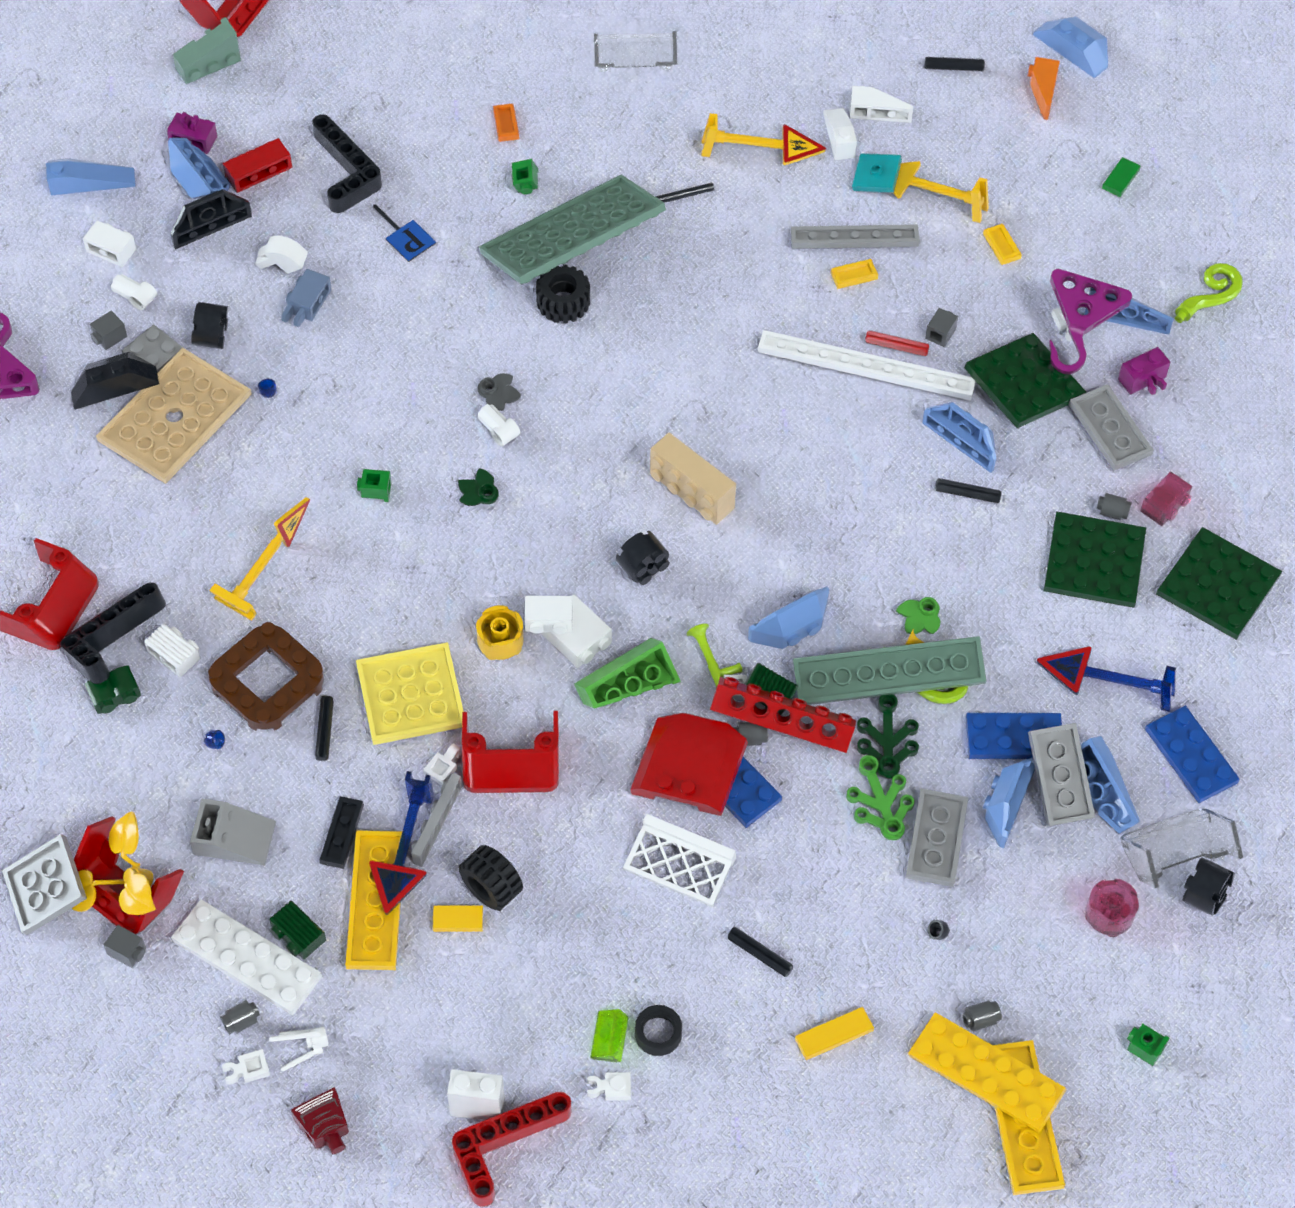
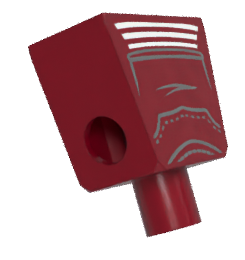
M335 1087L291 1109L295 1123L316 1149L327 1145L334 1155L346 1148L341 1137L347 1135L349 1130Z

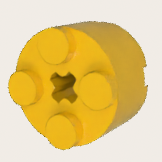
M503 605L487 608L476 622L477 643L481 652L489 660H503L519 654L524 642L523 621L519 613Z

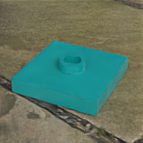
M860 153L852 184L853 191L894 193L902 162L901 155Z

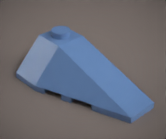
M1090 288L1089 295L1095 294L1096 291ZM1107 294L1105 296L1108 301L1113 302L1117 300L1114 294ZM1132 298L1127 308L1107 321L1169 335L1174 318ZM1088 309L1085 310L1084 315L1089 313Z

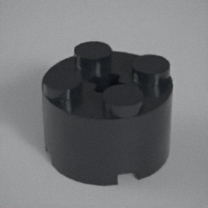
M198 302L196 304L193 318L194 331H192L191 343L193 345L217 349L224 348V331H227L228 306Z
M647 531L648 534L645 535L640 532L632 536L622 545L621 549L623 552L619 556L618 553L616 555L618 564L634 582H639L641 585L647 584L653 575L658 571H664L670 564L668 561L669 552L651 531Z
M1201 857L1196 865L1195 870L1197 872L1194 876L1190 875L1184 885V888L1187 890L1182 901L1213 916V914H1217L1228 895L1226 894L1227 888L1232 886L1235 873Z

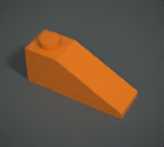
M1036 57L1034 65L1030 64L1028 77H1031L1030 87L1044 120H1048L1060 61Z

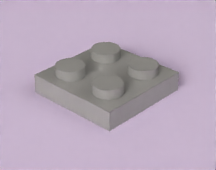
M153 324L122 350V354L131 352L155 365L157 372H159L184 347Z

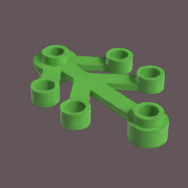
M866 755L860 759L859 771L867 777L874 797L861 792L857 787H850L847 790L846 798L850 803L860 802L880 811L883 817L880 818L870 814L866 808L859 807L854 815L857 823L864 824L867 822L880 828L882 835L886 839L898 840L904 835L905 825L902 821L907 812L913 809L914 798L911 795H903L900 799V807L893 817L890 808L899 791L905 788L906 778L901 774L893 776L891 787L885 796L876 774L879 765L878 760L874 756ZM870 766L872 770H866L864 767ZM900 780L903 782V784L898 785L895 783V781ZM850 793H856L858 796L851 797ZM903 801H909L911 804L905 805ZM863 813L866 817L860 818L858 814ZM893 827V828H895L897 831H896V832L889 831V828Z

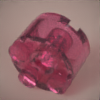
M1121 879L1101 880L1093 887L1086 905V920L1096 931L1109 937H1117L1119 934L1126 932L1132 926L1139 909L1136 890L1128 882Z

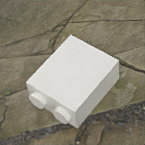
M574 594L572 595V632L563 634L542 632L541 634L576 668H579L582 664L589 663L600 650L603 651L609 647L612 642V629Z
M451 1069L447 1092L450 1116L487 1120L502 1114L505 1100L503 1076Z

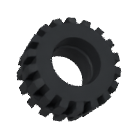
M563 264V267L558 265L548 273L540 275V279H537L536 302L542 316L546 315V319H554L556 323H559V321L568 323L569 320L574 322L577 321V317L582 318L584 316V312L588 311L590 305V282L587 275H584L581 269L577 271V267H568V265ZM559 292L571 293L570 295L566 296L556 295V293Z
M479 846L459 865L461 878L470 892L480 902L493 910L501 911L523 889L522 880L514 866L505 856L490 846Z

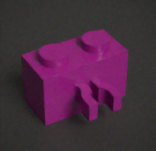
M176 112L167 129L168 139L187 138L191 141L192 145L198 147L205 154H209L218 137L215 122L200 119L198 115L192 117L187 112L182 114Z
M1156 347L1123 363L1118 380L1130 395L1147 386L1149 393L1154 395L1157 388L1153 384L1159 386L1161 390L1166 389L1167 383L1164 378L1167 376L1171 362L1161 349Z

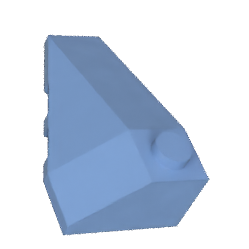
M70 158L50 160L46 163L47 182L51 196L136 187L135 170L131 167Z
M1102 736L1093 737L1083 742L1081 749L1093 808L1120 834L1140 822L1114 757Z

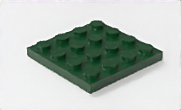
M1034 333L966 362L964 367L1017 429L1068 406L1070 399L1087 393L1071 374L1060 373L1053 367L1050 359V350Z
M1056 511L1043 591L1135 608L1146 527Z
M1202 527L1158 588L1156 595L1237 640L1280 578L1282 571Z

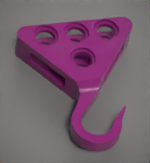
M1055 269L1051 273L1050 283L1068 326V332L1078 351L1079 360L1072 365H1065L1060 362L1052 340H1049L1050 359L1053 367L1058 372L1073 374L1078 372L1085 364L1087 354L1083 335L1127 308L1131 303L1132 293L1118 286L1062 269ZM1071 281L1075 286L1069 289L1063 283ZM1091 287L1096 293L1088 295L1084 289ZM1107 294H1114L1117 300L1111 302L1105 296ZM1084 307L1088 309L1089 313L1081 315L1077 310Z
M0 312V324L3 325L0 331V389H3L0 392V399L36 395L40 390L36 375L4 348L5 343L12 334V327L9 318ZM16 387H25L22 391L13 390Z

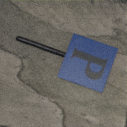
M376 204L373 205V208L397 230L385 238V240L408 262L436 244V241L414 220L400 228Z

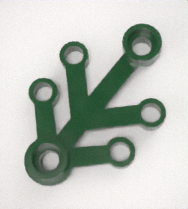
M894 694L881 695L879 698L878 707L883 712V734L866 717L860 718L857 722L858 732L862 734L867 733L883 748V755L871 746V741L866 738L858 741L857 751L863 755L874 756L879 763L877 773L886 779H891L899 774L900 763L909 756L917 755L919 750V744L914 740H909L905 743V747L893 756V748L908 735L913 736L917 734L919 728L916 720L909 719L905 722L904 727L893 735V712L897 709L898 699ZM884 704H890L892 707H886ZM865 723L868 727L863 728L860 724ZM912 725L915 729L911 730L907 726ZM865 744L868 748H861L860 745ZM913 746L915 750H909L907 747ZM889 766L892 770H886L884 767Z

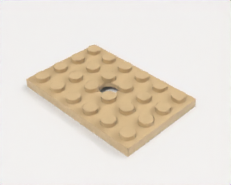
M184 348L158 372L159 385L140 390L96 435L98 442L165 484L252 395L250 388ZM181 411L183 413L182 419L177 422H170L166 419L169 412L176 413Z

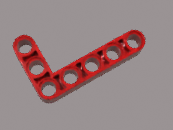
M564 1092L552 1093L459 1130L453 1135L452 1146L454 1156L471 1198L476 1205L481 1207L488 1206L495 1198L494 1184L482 1155L568 1120L572 1112L571 1099L568 1094ZM556 1104H564L566 1106V1108L561 1111H558L553 1107ZM533 1113H539L542 1115V1118L532 1120L530 1116ZM512 1122L519 1125L513 1130L506 1128V1125ZM486 1132H492L494 1137L484 1139L482 1135ZM464 1141L471 1144L466 1149L458 1147L459 1143ZM473 1164L480 1166L476 1172L467 1170L468 1166ZM482 1187L490 1190L486 1195L476 1193Z

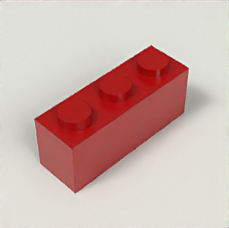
M279 138L223 163L225 177L236 193L293 168L291 154Z

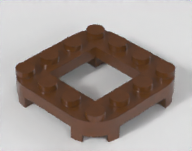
M265 622L249 632L220 656L208 670L214 695L216 697L220 696L255 731L257 729L266 730L272 728L275 731L282 727L281 721L313 694L318 696L322 691L324 683L323 668L320 661L283 628L271 622ZM267 651L269 654L272 652L297 675L267 701L263 702L236 676Z

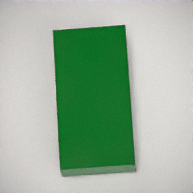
M1122 157L1103 183L1102 189L1121 198L1140 171L1141 165Z

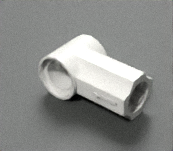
M123 274L116 275L111 285L113 292L128 299L138 310H144L157 296V291L151 284L147 282L140 284Z
M487 404L481 408V411L478 413V419L491 431L493 439L499 446H504L520 435V429L515 421L511 418L506 419L493 404Z

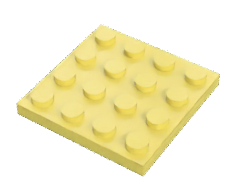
M448 642L356 660L373 745L462 728V712L464 711Z

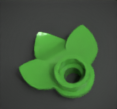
M925 597L920 601L907 600L900 604L896 610L897 613L907 618L905 621V631L908 634H911L913 629L914 634H918L924 629L928 633L934 634L940 627L941 621L938 617L940 607L938 602L932 597Z

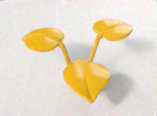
M128 812L117 820L109 833V845L112 852L121 853L122 859L132 865V867L125 870L124 880L93 881L90 871H79L78 873L87 899L74 906L73 910L84 912L90 909L96 899V889L94 886L124 884L125 888L120 893L119 904L125 913L142 915L156 910L150 887L153 882L152 871L140 868V863L134 862L127 856V854L135 852L139 840L138 824L134 812Z

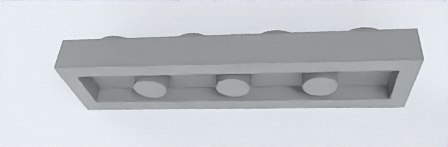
M452 773L449 780L443 782L440 791L442 794L439 800L433 802L430 810L432 814L429 820H424L420 830L422 834L418 840H414L411 846L410 853L412 854L413 864L420 867L423 866L462 788L460 775Z

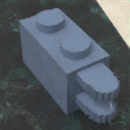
M306 269L303 275L298 277L293 291H290L286 297L287 306L282 313L281 320L287 323L292 315H295L293 324L297 327L305 319L313 321L332 290L330 277Z

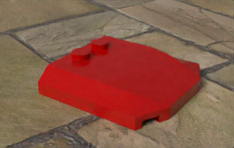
M687 713L659 717L656 720L632 783L631 794L653 800L657 796L697 806L699 811L722 816L748 744L747 739L725 722Z

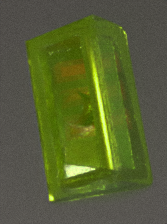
M620 1009L598 1011L591 1059L609 1062L622 1061L628 1015Z

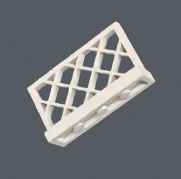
M646 814L643 826L623 870L713 907L726 876L736 860V851ZM645 834L656 837L658 844L645 849L642 843ZM670 844L678 846L680 854L667 858L663 847ZM660 849L664 860L651 864L647 853ZM693 853L700 855L702 863L689 868L685 856ZM642 855L645 856L648 866L641 869L631 866L634 858ZM682 858L686 869L673 874L669 863ZM716 862L724 865L721 874L711 877L708 865ZM666 864L670 875L664 878L656 877L653 869ZM704 867L709 878L695 883L691 872ZM688 873L692 885L684 888L678 886L675 878ZM711 882L714 891L709 899L700 895L697 887Z

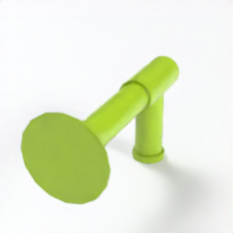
M699 624L689 629L686 634L687 636H693L699 643L708 664V669L717 687L720 677L742 673V666L740 663L720 669L706 638V630L709 628V624Z

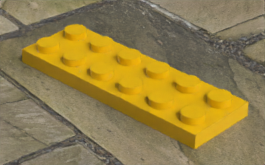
M356 831L346 969L396 970L401 900L388 913L384 912L369 862L377 861L403 866L405 831ZM377 868L389 904L402 891L401 881L398 893H387L392 889V881L395 883L394 872H397V880L403 877V872L388 870L392 871L388 874L390 877L387 876L383 879L379 869L383 868Z
M936 1012L908 1052L909 1057L1040 1133L1066 1092V1087Z
M1033 1040L993 1045L1040 1072ZM994 1107L1013 1195L1064 1189L1065 1181L1050 1117L1040 1133Z

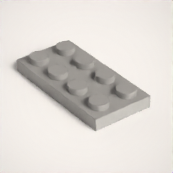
M1108 384L1070 399L1069 406L1114 471L1153 454V448Z
M1072 723L1029 731L1028 735L1047 827L1095 818L1077 724Z
M927 789L920 790L906 878L954 887L968 797Z

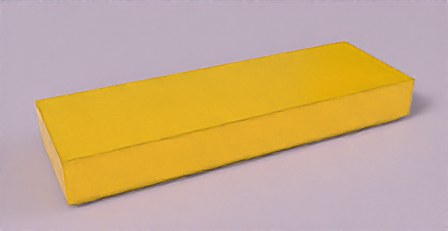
M860 1007L796 1035L795 1040L805 1060H809L873 1032L874 1026L864 1008Z

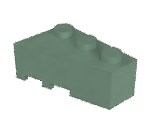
M226 17L221 19V24L212 31L210 28L205 31L206 35L195 42L193 39L173 54L175 69L186 84L241 61L237 33Z

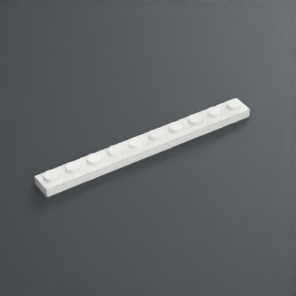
M763 330L758 346L759 353L971 401L976 383L972 377Z

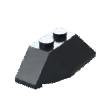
M221 189L184 205L171 231L173 247L176 250L252 217L249 201Z
M131 352L89 363L84 368L71 391L73 407L76 410L159 385L157 368L155 365Z

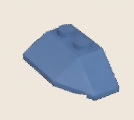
M1076 16L1048 21L1033 32V36L1094 79L1108 68L1107 38Z
M169 138L171 172L191 198H202L221 189L229 190L230 182L208 155L192 145L191 141L187 138Z
M953 402L928 407L924 410L922 421L924 425L990 473L994 471L996 462L994 435L987 425L979 422L969 412L964 411Z
M826 586L813 591L773 612L759 623L751 625L749 627L748 640L752 643L784 649L789 645H796L808 635L813 636L817 634L822 628L830 589Z
M1033 757L1003 768L1001 775H996L991 786V789H994L993 795H987L983 806L984 809H987L985 820L1001 848H1004L1035 772Z

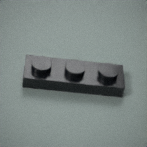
M339 797L321 853L320 864L344 869L364 807L363 801Z

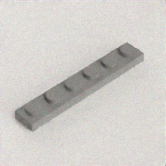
M918 225L791 227L792 249L919 247L920 243Z

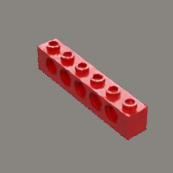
M720 677L710 707L712 711L847 753L856 725V720L852 719V716L849 714H836L830 712L824 706L818 705L814 707L798 698L792 700L784 697L782 693L777 691L767 692L761 690V687L755 684L745 685L739 683L733 677ZM738 694L743 696L745 700L737 702L732 696ZM764 702L767 708L759 709L755 703ZM786 709L790 715L781 716L778 711ZM808 716L813 721L806 724L801 721V718ZM829 723L834 725L835 729L828 731L823 726Z

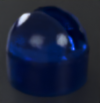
M263 379L258 384L259 391L263 397L271 398L277 392V386L273 379Z
M211 730L205 734L204 743L208 748L221 749L224 746L225 736L221 730Z

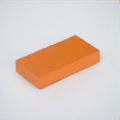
M514 104L493 106L499 142L518 140L519 132Z

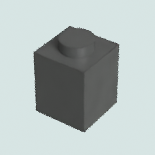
M938 308L927 325L925 339L945 347L956 330L958 316L950 311Z
M112 310L90 323L92 340L95 344H100L105 350L127 337L124 323Z
M119 925L116 926L103 944L107 955L131 968L136 962L142 960L146 952L143 938Z

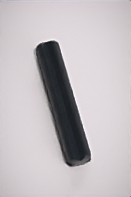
M925 57L924 67L925 69L984 71L985 60Z
M938 478L935 485L936 491L999 503L1002 495L1000 490Z
M322 696L320 698L315 752L316 760L327 761L329 759L334 703L332 696Z
M733 927L728 934L730 941L782 976L787 977L791 973L793 965L739 928Z

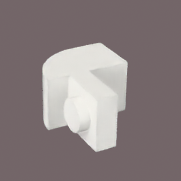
M271 236L267 245L259 249L255 264L260 269L277 264L288 274L303 268L308 251L290 238Z

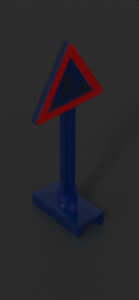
M1090 646L1037 659V664L1075 695L1079 693L1083 678L1090 677L1161 694V710L1168 712L1171 710V696H1175L1176 667L1166 666L1162 680L1154 678L1150 680L1089 667L1087 665L1092 652Z
M407 771L405 784L410 805L394 864L377 861L369 862L386 915L427 876V872L424 870L408 868L404 865L419 808L423 802L432 804L434 793L431 775H426L425 780L422 781L413 779L412 772Z

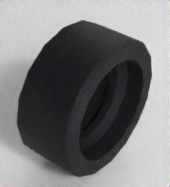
M653 1005L645 1008L639 1013L635 1021V1039L638 1046L652 1056H664L673 1052L682 1040L680 1016L672 1008L665 1005ZM654 1018L668 1020L673 1026L672 1037L662 1043H654L648 1040L644 1034L646 1022Z

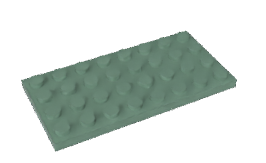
M621 174L480 245L479 250L483 256L520 284L528 283L533 278L548 273L552 268L565 264L578 255L585 254L589 249L602 245L605 241L615 236H620L626 230L637 227L650 218L657 217L666 210L664 202Z

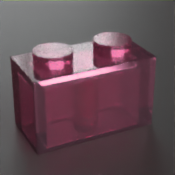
M1170 471L1144 498L1140 512L1161 526L1168 520L1171 522L1178 514V509L1181 506L1185 507L1191 500L1190 492L1192 485Z

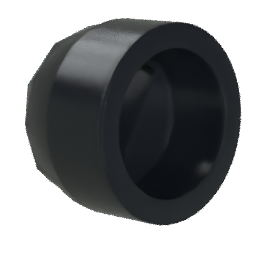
M933 920L929 923L928 935L930 938L942 940L949 935L950 929L946 922Z

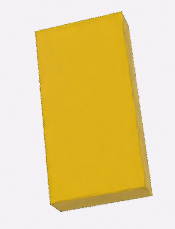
M1003 223L984 229L983 235L1001 265L1021 259L1022 254Z
M872 259L831 268L830 272L837 289L878 279V273Z
M483 905L434 906L433 932H483Z

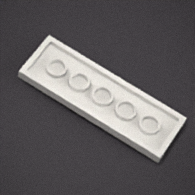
M202 899L171 937L172 941L292 1016L322 977L321 972Z

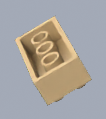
M668 432L651 448L650 474L653 479L667 486L672 494L680 496L689 507H694L706 520H711L717 525L735 509L736 483Z

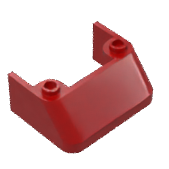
M180 0L179 2L200 26L206 29L210 28L211 31L221 24V19L226 17L236 31L237 37H240L269 0H225L217 11L207 0Z
M35 538L34 544L40 561L50 564L52 568L60 571L39 606L31 603L22 604L13 615L0 610V631L43 648L57 650L61 648V640L74 629L97 591L99 582L96 574L69 550Z
M553 711V732L538 734L534 740V749L486 750V740L481 734L469 733L467 712H462V766L465 789L471 793L551 792L555 790L559 784L558 711Z
M113 816L87 826L74 857L78 872L82 870L90 871L93 881L124 880L123 875L125 871L116 865L119 854L113 853L109 845V833L116 820ZM178 869L155 880V883L151 886V895L156 910L142 915L125 913L119 904V896L125 888L124 884L94 886L96 889V899L92 907L114 925H119L134 934H138L170 904L184 871Z

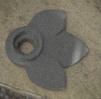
M500 373L493 378L486 377L478 384L479 395L486 398L488 405L493 404L499 411L505 409V403H513L521 397L519 391L510 385L513 381V375Z

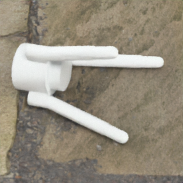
M324 1026L308 1030L280 1032L278 1036L269 1038L270 1042L305 1038L307 1047H313L312 1051L282 1066L281 1071L292 1068L314 1055L323 1053L322 1048L328 1046Z

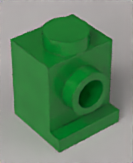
M532 158L512 163L513 186L518 193L531 194L533 189H538L537 172H539V169Z
M363 469L362 478L358 477L357 491H361V498L384 499V502H389L392 485L390 471Z
M1142 1024L1139 1029L1134 1027L1127 1038L1130 1041L1127 1050L1151 1066H1154L1166 1048L1170 1037L1166 1035L1164 1037L1147 1025Z

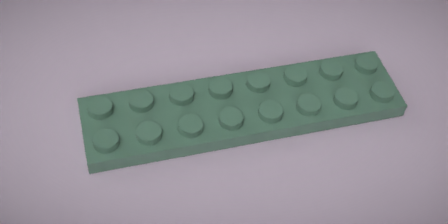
M980 636L793 659L795 681L798 685L797 697L806 701L808 705L879 697L889 694L896 695L986 684L987 682Z

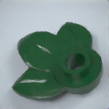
M478 469L475 480H458L459 489L464 494L459 501L464 505L492 504L499 497V491L494 486V477L484 469Z

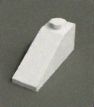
M852 86L850 118L911 123L912 105L874 87Z
M844 108L823 110L834 160L855 158L857 140L853 125Z

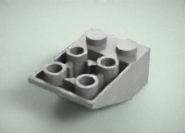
M201 799L190 839L193 854L265 866L276 821L227 802Z

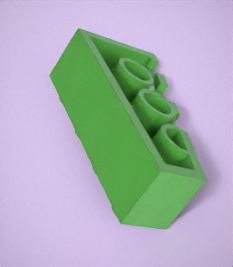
M649 638L574 683L583 704L595 709L621 701L626 697L640 695L642 692L652 689L657 690L668 684L679 683L681 680L663 642Z

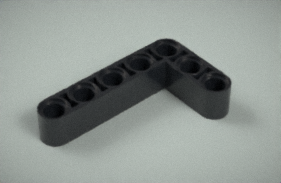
M324 114L315 116L312 120L315 139L350 174V176L331 186L327 191L330 210L334 213H342L381 189L380 169L329 116Z
M150 582L141 586L61 640L60 645L70 664L91 683H102L110 676V672L99 652L164 609L166 602L158 585Z

